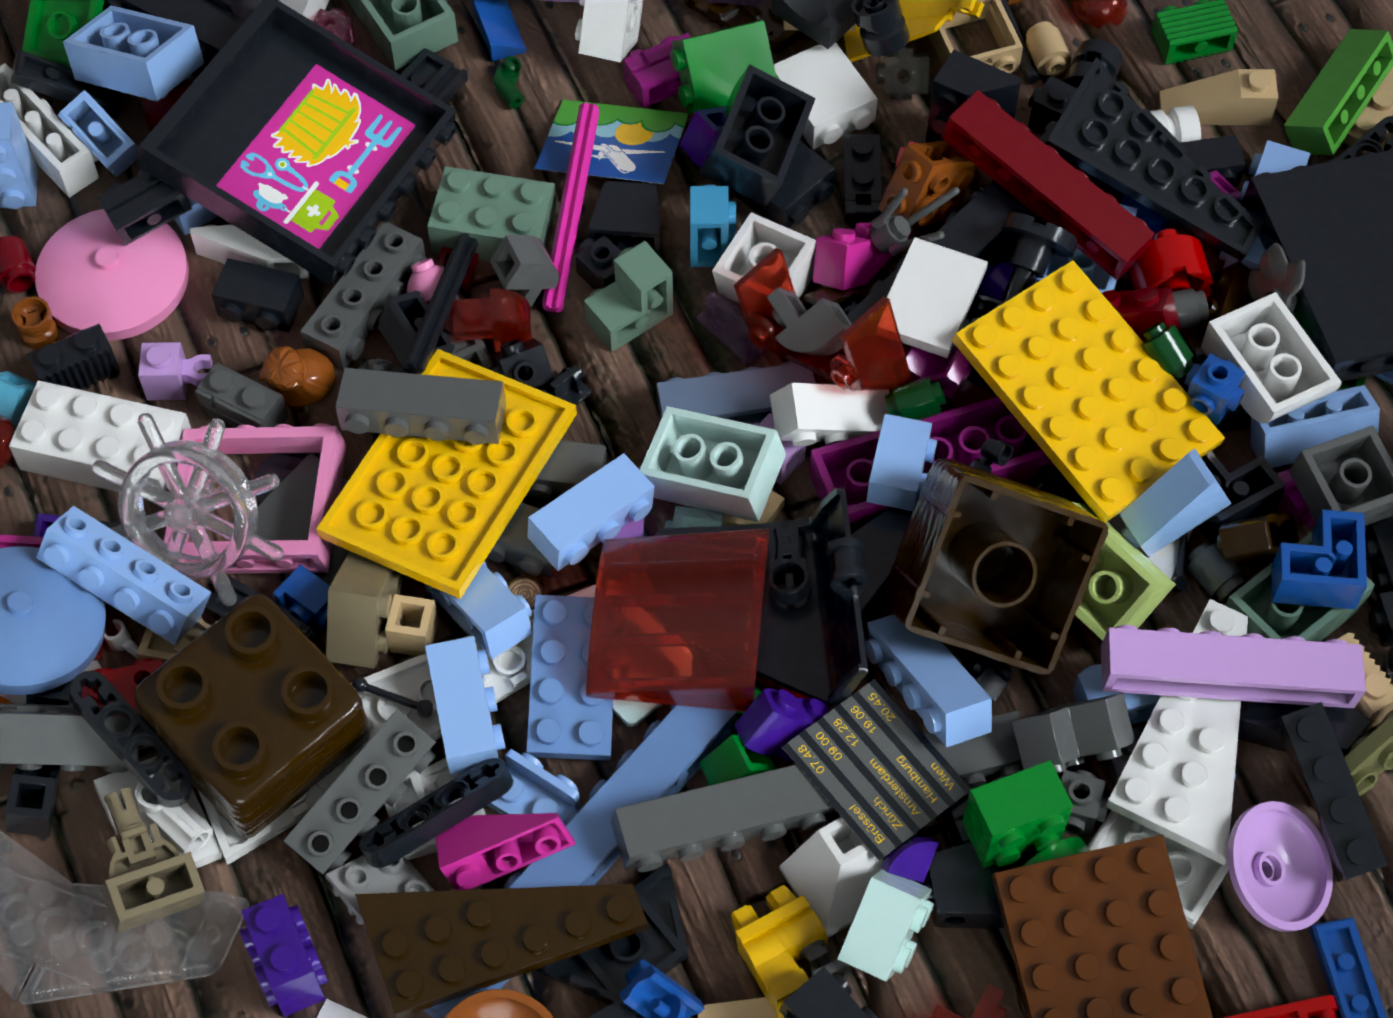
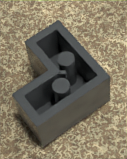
M1123 693L1050 707L1012 721L1024 770L1051 760L1058 773L1067 770L1066 767L1084 763L1083 756L1096 754L1097 761L1122 756L1121 748L1135 743Z

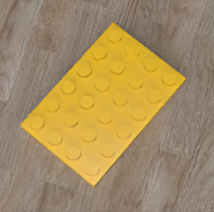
M1074 260L956 332L952 339L955 346L1091 510L1105 523L1125 510L1187 453L1196 449L1202 458L1218 447L1225 439L1206 415L1191 406V397L1187 395L1186 391L1174 377L1164 371L1158 362L1143 350L1140 345L1144 342Z
M437 349L422 375L503 382L506 409L499 444L485 443L476 445L468 441L447 439L434 441L425 437H393L380 433L316 528V531L321 539L461 599L577 415V409L575 404Z

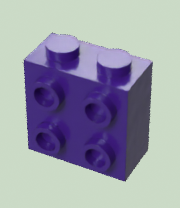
M281 894L242 910L241 912L247 926L240 928L239 931L247 952L250 954L254 964V971L269 1006L278 1004L283 1016L286 1017L325 1000L320 985L328 981L298 905L289 908L284 895Z

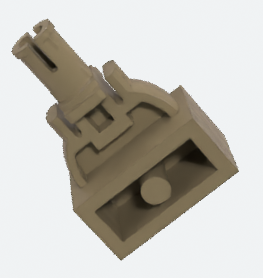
M131 788L120 789L121 794H119V797L116 791L104 797L118 833V842L116 836L109 838L107 841L111 858L107 867V880H105L102 892L116 933L200 905L205 894L191 851L180 855L175 846L161 837L157 823L150 824L147 830L146 824L144 825L139 816Z

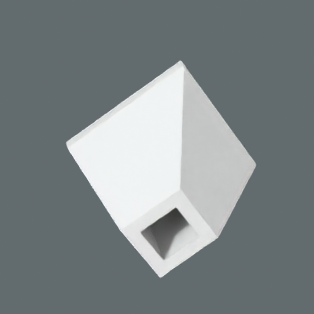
M840 817L817 830L779 866V870L796 897L805 896L810 904V908L823 924L827 936L830 937L852 924L870 879L882 870L881 866L884 860L882 858L879 861L845 820Z

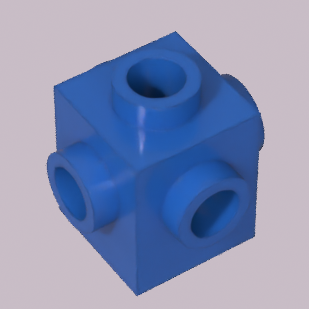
M1210 353L1202 366L1197 363L1194 364L1185 379L1184 384L1189 386L1187 395L1191 397V406L1206 415L1212 423L1218 425L1228 409L1234 411L1241 402L1246 390L1240 387L1246 372L1239 369L1231 361L1221 359Z

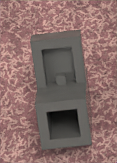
M505 235L490 260L501 282L499 286L514 314H527L542 289H555L559 281V273L545 246L535 236Z
M779 287L767 296L774 307L771 311L774 319L784 328L775 338L789 350L813 357H825L838 352L859 335L838 303L822 298L809 310H806L794 292Z

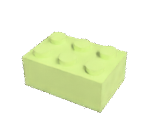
M1072 502L1097 517L1087 504ZM1106 522L1108 535L1087 582L1083 598L1075 613L1102 641L1109 627L1133 625L1139 628L1176 585L1108 522Z

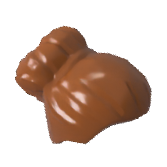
M288 346L275 347L272 351L268 352L259 373L260 381H266L271 390L282 394L285 405L290 407H300L321 401L331 390L336 378L333 364L327 356L310 348L294 350Z

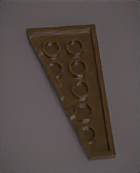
M633 884L355 894L396 1018L406 1017L648 929V922Z

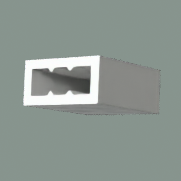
M834 43L829 49L818 44L774 64L777 79L816 98L802 132V135L812 149L824 144H832L841 136H844V134L865 129L876 120L878 98L837 43Z

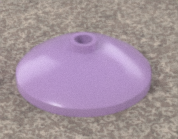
M1264 802L1244 811L1232 828L1227 851L1230 878L1240 901L1256 920L1277 931L1291 932L1313 925L1325 912L1333 887L1331 858L1319 830L1304 813L1283 802Z

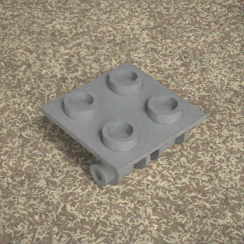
M363 855L325 875L334 887L332 893L344 901L348 906L350 915H357L355 921L359 925H365L355 894L434 891L412 863L404 857L386 867L374 868L368 864Z

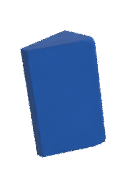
M471 0L472 11L492 61L526 53V47L507 0Z

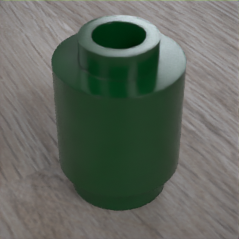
M1160 321L1142 333L1145 339L1143 340L1144 343L1140 346L1152 359L1158 362L1165 372L1171 374L1175 380L1190 372L1194 366L1192 361L1194 355L1173 323L1165 326L1163 321Z
M929 376L892 389L893 393L885 395L890 415L920 421L941 414L940 405L947 403L940 382L932 383Z

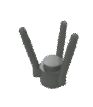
M954 187L905 219L899 215L896 217L891 216L908 194V189L902 188L884 211L871 221L873 228L870 235L873 244L881 252L890 253L893 257L909 249L914 240H908V236L911 233L910 226L959 194L960 189ZM943 231L917 238L934 242L944 238L945 234Z

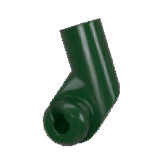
M507 56L498 65L492 84L511 109H516L525 99L516 87L520 75L521 62L514 56Z

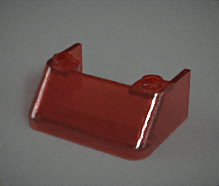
M775 248L734 284L748 327V337L758 348H766L835 382L836 385L844 390L888 391L904 385L910 379L911 373L889 298L883 296L840 335L843 343L842 349L829 356L813 357L789 350L775 338L784 328L774 319L771 313L774 307L767 296L778 287L795 293L781 249Z

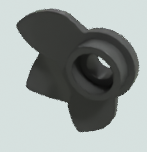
M1274 243L1263 253L1259 263L1260 269H1252L1248 278L1249 292L1254 301L1276 292L1292 313L1296 306V293L1302 288L1304 283L1306 264L1304 260H1296L1289 263L1281 245Z

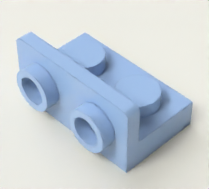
M512 749L505 755L506 765L514 780L513 786L506 794L488 804V807L499 814L557 813L562 821L573 810L577 809L579 811L581 806L578 788L569 778L561 774H557L556 777L543 769L541 762L529 753L524 752L520 755Z

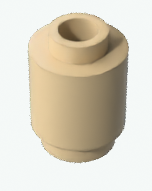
M1047 21L1033 25L1026 33V46L1038 73L1044 76L1060 75L1070 64L1071 55L1059 29Z

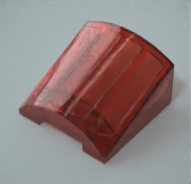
M769 528L605 539L599 562L594 596L586 697L746 711L753 703L755 696L762 601L768 559Z

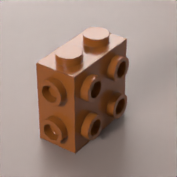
M946 140L909 144L904 150L878 210L883 212L900 190L906 188L908 189V194L891 215L895 217L899 215L906 219L944 193H947L954 187H958L960 189L959 194L911 225L910 228L944 224L947 217L954 210H959L958 204L966 188L972 183L977 166Z

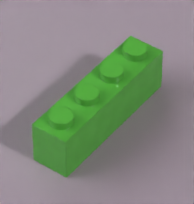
M1349 29L1284 124L1286 134L1293 148L1317 155L1333 156L1393 67V42L1388 30Z

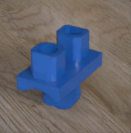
M644 959L640 960L625 974L628 986L619 993L623 1003L645 1018H690L693 1015L700 1014L705 1009L699 998Z

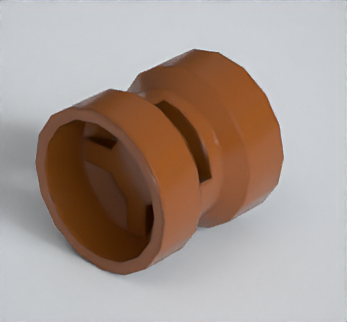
M26 297L14 305L11 317L24 345L32 349H39L55 341L58 336V328L45 300L39 297Z

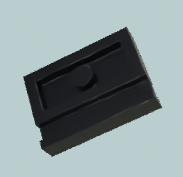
M426 48L401 74L402 77L446 104L468 81L467 70L455 68L454 63Z

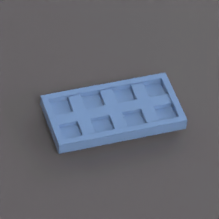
M535 595L527 753L538 758L610 761L617 598Z

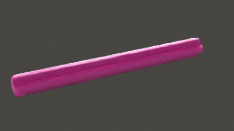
M582 103L578 110L550 257L559 273V281L555 289H544L542 299L543 309L548 312L559 313L563 310L600 113L599 107L592 103Z

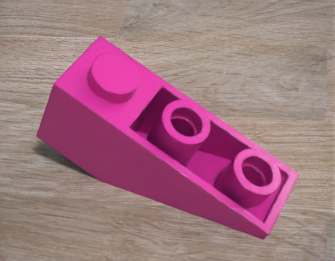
M857 223L853 229H833L832 234L817 237L813 282L842 291L865 285L893 256L890 253L881 252L873 244L870 235L873 228L871 223ZM911 228L908 240L914 235L915 228Z
M557 813L473 815L435 837L439 868L455 890H471L575 845L574 838Z

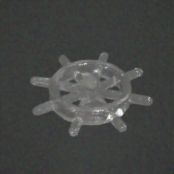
M142 413L139 415L137 423L150 451L140 457L130 467L128 472L103 460H97L92 465V471L95 475L120 487L118 510L122 525L110 529L190 579L210 577L221 602L226 606H232L237 601V595L225 570L240 559L248 549L272 561H279L284 556V551L279 545L256 535L258 507L255 496L276 489L280 483L279 478L275 474H267L248 481L238 465L218 450L225 431V423L221 419L211 420L203 443L189 440L165 443L152 415ZM175 463L194 466L187 488ZM154 468H159L170 493L147 482V478ZM218 482L219 486L215 488L214 485ZM143 498L163 507L164 510L146 516ZM231 504L234 524L212 512ZM169 526L172 532L168 543L166 544L160 539L154 530ZM206 529L229 539L230 542L227 547L217 553ZM188 533L200 556L182 553Z

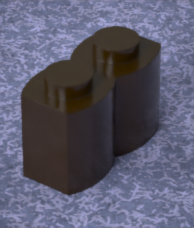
M1289 512L1227 522L1220 526L1219 533L1217 534L1219 552L1229 562L1273 556L1277 554L1281 543L1297 544L1299 542L1295 517Z

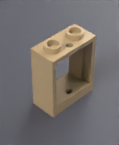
M976 0L984 4L979 18L955 12L952 22L946 21L936 32L928 35L943 67L954 50L945 29L985 19L999 49L970 57L1007 73H1012L1020 68L1023 46L1001 0Z

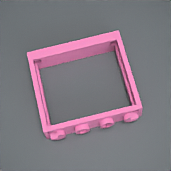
M318 423L313 426L303 427L278 424L275 427L239 425L236 428H217L206 425L197 429H184L161 554L167 565L182 574L292 573L299 565H302L312 573H329L333 544L321 539L317 534L316 528L341 491L347 444L337 426ZM321 453L308 540L188 541L203 455Z

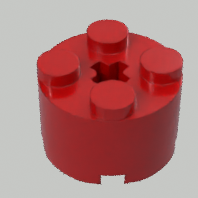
M1165 229L1158 232L1142 256L1128 269L1134 290L1147 287L1155 289L1171 288V291L1193 288L1195 291L1203 290L1206 298L1212 292L1210 284H1213V280L1201 242L1193 236L1177 234L1175 229Z

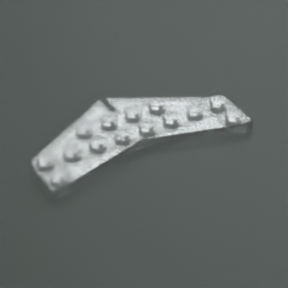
M0 830V985L15 1003L34 965L35 968L19 998V1002L23 1006L210 976L216 973L222 966L244 919L241 911L249 908L250 904L247 899L228 892L205 891L200 905L116 933L102 893L104 885L71 883Z

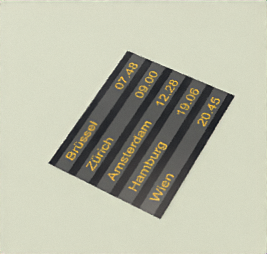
M875 679L782 746L785 752L879 861L971 790Z

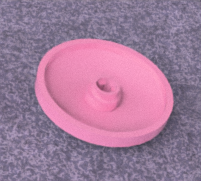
M100 209L71 220L51 236L37 260L35 285L39 298L48 303L52 317L59 327L71 334H75L99 323L107 340L114 341L134 337L152 329L175 310L187 288L189 265L180 238L167 223L125 245L105 210Z

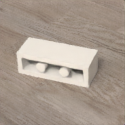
M790 383L770 394L774 428L777 430L781 441H793L794 446H807L816 442H825L827 446L879 431L882 427L884 414H889L885 401V395L889 394V388Z

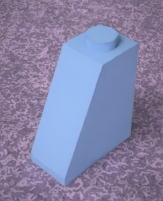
M1193 449L1120 513V516L1127 525L1121 529V532L1126 540L1136 548L1141 547L1150 557L1229 506L1231 502L1196 449Z

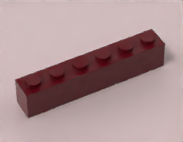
M977 90L949 117L942 135L944 140L1044 222L1052 223L1076 236L1078 239L1076 248L1116 281L1145 252L1155 234L1148 228L1147 224L1142 219L1134 217L1111 194L1105 193L1097 187L1083 171L1075 169L1060 157L1053 147L1044 144L1033 135L1025 124L1012 118L994 99L988 98Z

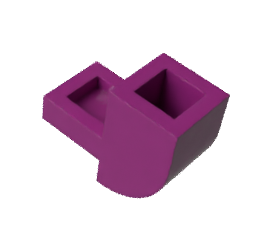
M899 342L885 371L903 384L929 376L932 383L940 382L945 398L948 400L953 398L958 386L967 379L971 372V366L969 365L970 362L956 346L952 347L948 358Z

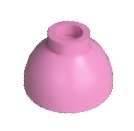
M427 258L411 265L413 273L407 284V293L413 291L421 292L420 297L425 298L424 303L427 304L430 303L444 270V267L434 264L432 258Z

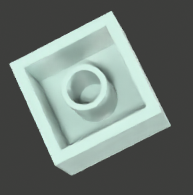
M883 869L870 879L837 959L886 982L895 972L901 974L904 968L908 967L917 947V943L911 941L913 933H919L921 927H925L933 909L934 903L928 901L932 889L913 880L887 873Z

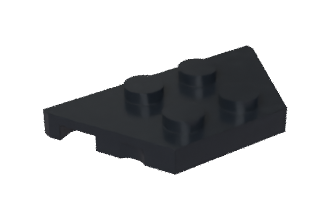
M667 863L634 887L647 919L648 929L536 970L611 1005L621 999L619 993L628 986L625 974L640 960H646L661 972L667 974L688 958V947L681 923V914L678 900L676 899L670 866Z

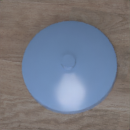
M35 547L0 548L1 694L27 695L41 693L71 681L78 674L82 673L94 660L100 650L105 634L106 611L104 601L38 560L36 556L39 548Z

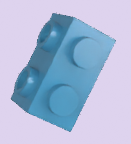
M710 184L690 186V267H715L736 235V201H728V186Z

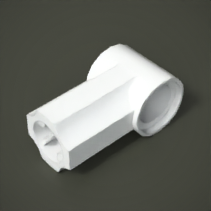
M161 775L165 781L163 791L166 793L171 789L174 790L172 782L166 776ZM140 782L136 784V807L141 821L149 827L150 824L157 823L160 834L175 846L181 854L191 851V854L195 855L206 845L208 839L213 835V828L187 803L173 808L162 806L160 803H147L153 796Z

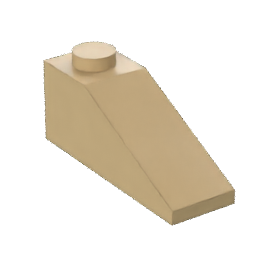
M1237 69L1161 90L1158 95L1159 108L1165 114H1169L1170 108L1192 105L1197 111L1200 125L1270 126L1278 101L1275 69Z

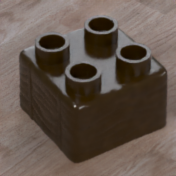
M948 458L938 459L932 464L900 543L894 564L891 567L883 593L884 604L907 630L915 634L974 651L1042 675L1050 674L1058 661L1063 644L1067 638V632L1083 598L1093 567L1098 561L1099 553L1108 535V526L1099 518L1063 497L1041 491L957 460Z
M253 594L241 601L190 644L147 676L136 687L134 693L140 717L186 767L192 776V784L217 809V812L245 839L256 836L316 783L360 749L370 737L362 699L355 688L337 671L327 657L306 635L288 619L276 604L262 594Z

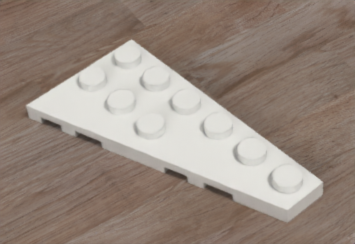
M1210 599L1193 633L1218 631L1222 635L1242 636L1247 634L1248 616ZM1161 695L1106 807L1225 865L1228 859L1227 851L1230 837L1241 701Z

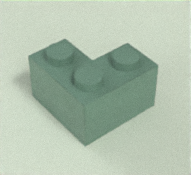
M646 241L634 248L630 247L622 251L614 259L615 282L605 288L594 290L584 300L585 322L611 352L673 315L672 270Z

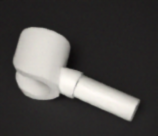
M112 620L119 633L115 636H107L105 633V642L111 650L115 652L125 650L137 658L136 653L139 647L132 641L126 626L121 620Z

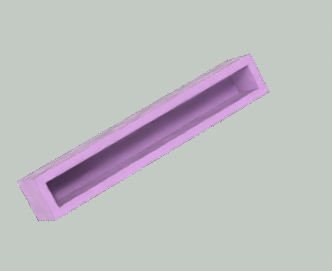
M1120 625L1115 628L1109 627L1101 644L1103 692L1310 706L1322 702L1325 707L1355 708L1366 692L1362 645L1348 644L1341 639L1316 642L1306 641L1298 636L1272 639L1264 638L1262 635L1255 633L1242 636L1222 635L1218 631L1184 633L1175 628H1161L1155 631L1140 630L1133 625Z

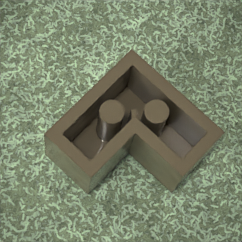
M351 551L348 552L328 589L326 657L330 662L375 668L381 654L388 653L389 645L385 633V618L388 619L394 594L400 595L402 587L401 574H396V571Z

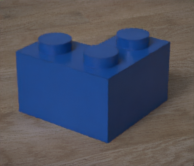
M1322 510L1312 532V545L1281 543L1271 565L1272 602L1356 609L1367 588L1364 513Z

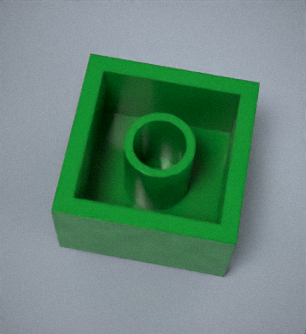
M1051 760L971 789L962 824L983 868L993 864H997L998 867H1004L1017 861L1022 853L1035 848L1037 852H1041L1051 845L1060 843L1073 804Z

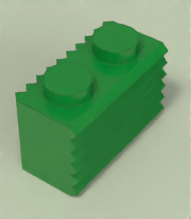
M1199 0L1190 6L1180 8L1175 6L1165 7L1155 13L1151 33L1166 65L1175 64L1178 61H1189L1192 58H1203L1205 55L1209 57L1211 54L1216 55L1218 53L1222 54L1225 51L1230 52L1233 50L1238 32L1235 20L1230 15V10L1227 4H1225V0Z

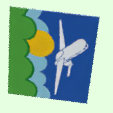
M562 100L534 169L567 173L579 106L582 103L591 104V102ZM592 103L599 107L600 113L588 175L664 184L689 113Z

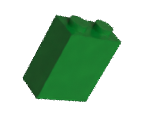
M764 20L672 41L671 63L674 70L679 72L682 85L678 89L679 98L682 106L687 108L688 113L726 106L735 84L749 64L777 78Z

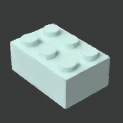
M667 406L640 467V471L655 486L653 498L759 522L786 457V452L775 429Z

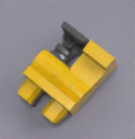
M785 885L771 891L766 896V904L771 910L767 915L759 918L751 905H745L731 914L738 952L746 962L764 996L768 999L777 1018L784 1017L779 1012L783 1002L809 980L803 968L800 969L795 961L805 959L811 977L821 968L825 967L830 974L836 972L845 981L851 978L849 964L838 959L830 962L829 952L824 947L828 944L827 933L818 916L810 908V904L805 896L802 895L796 898Z

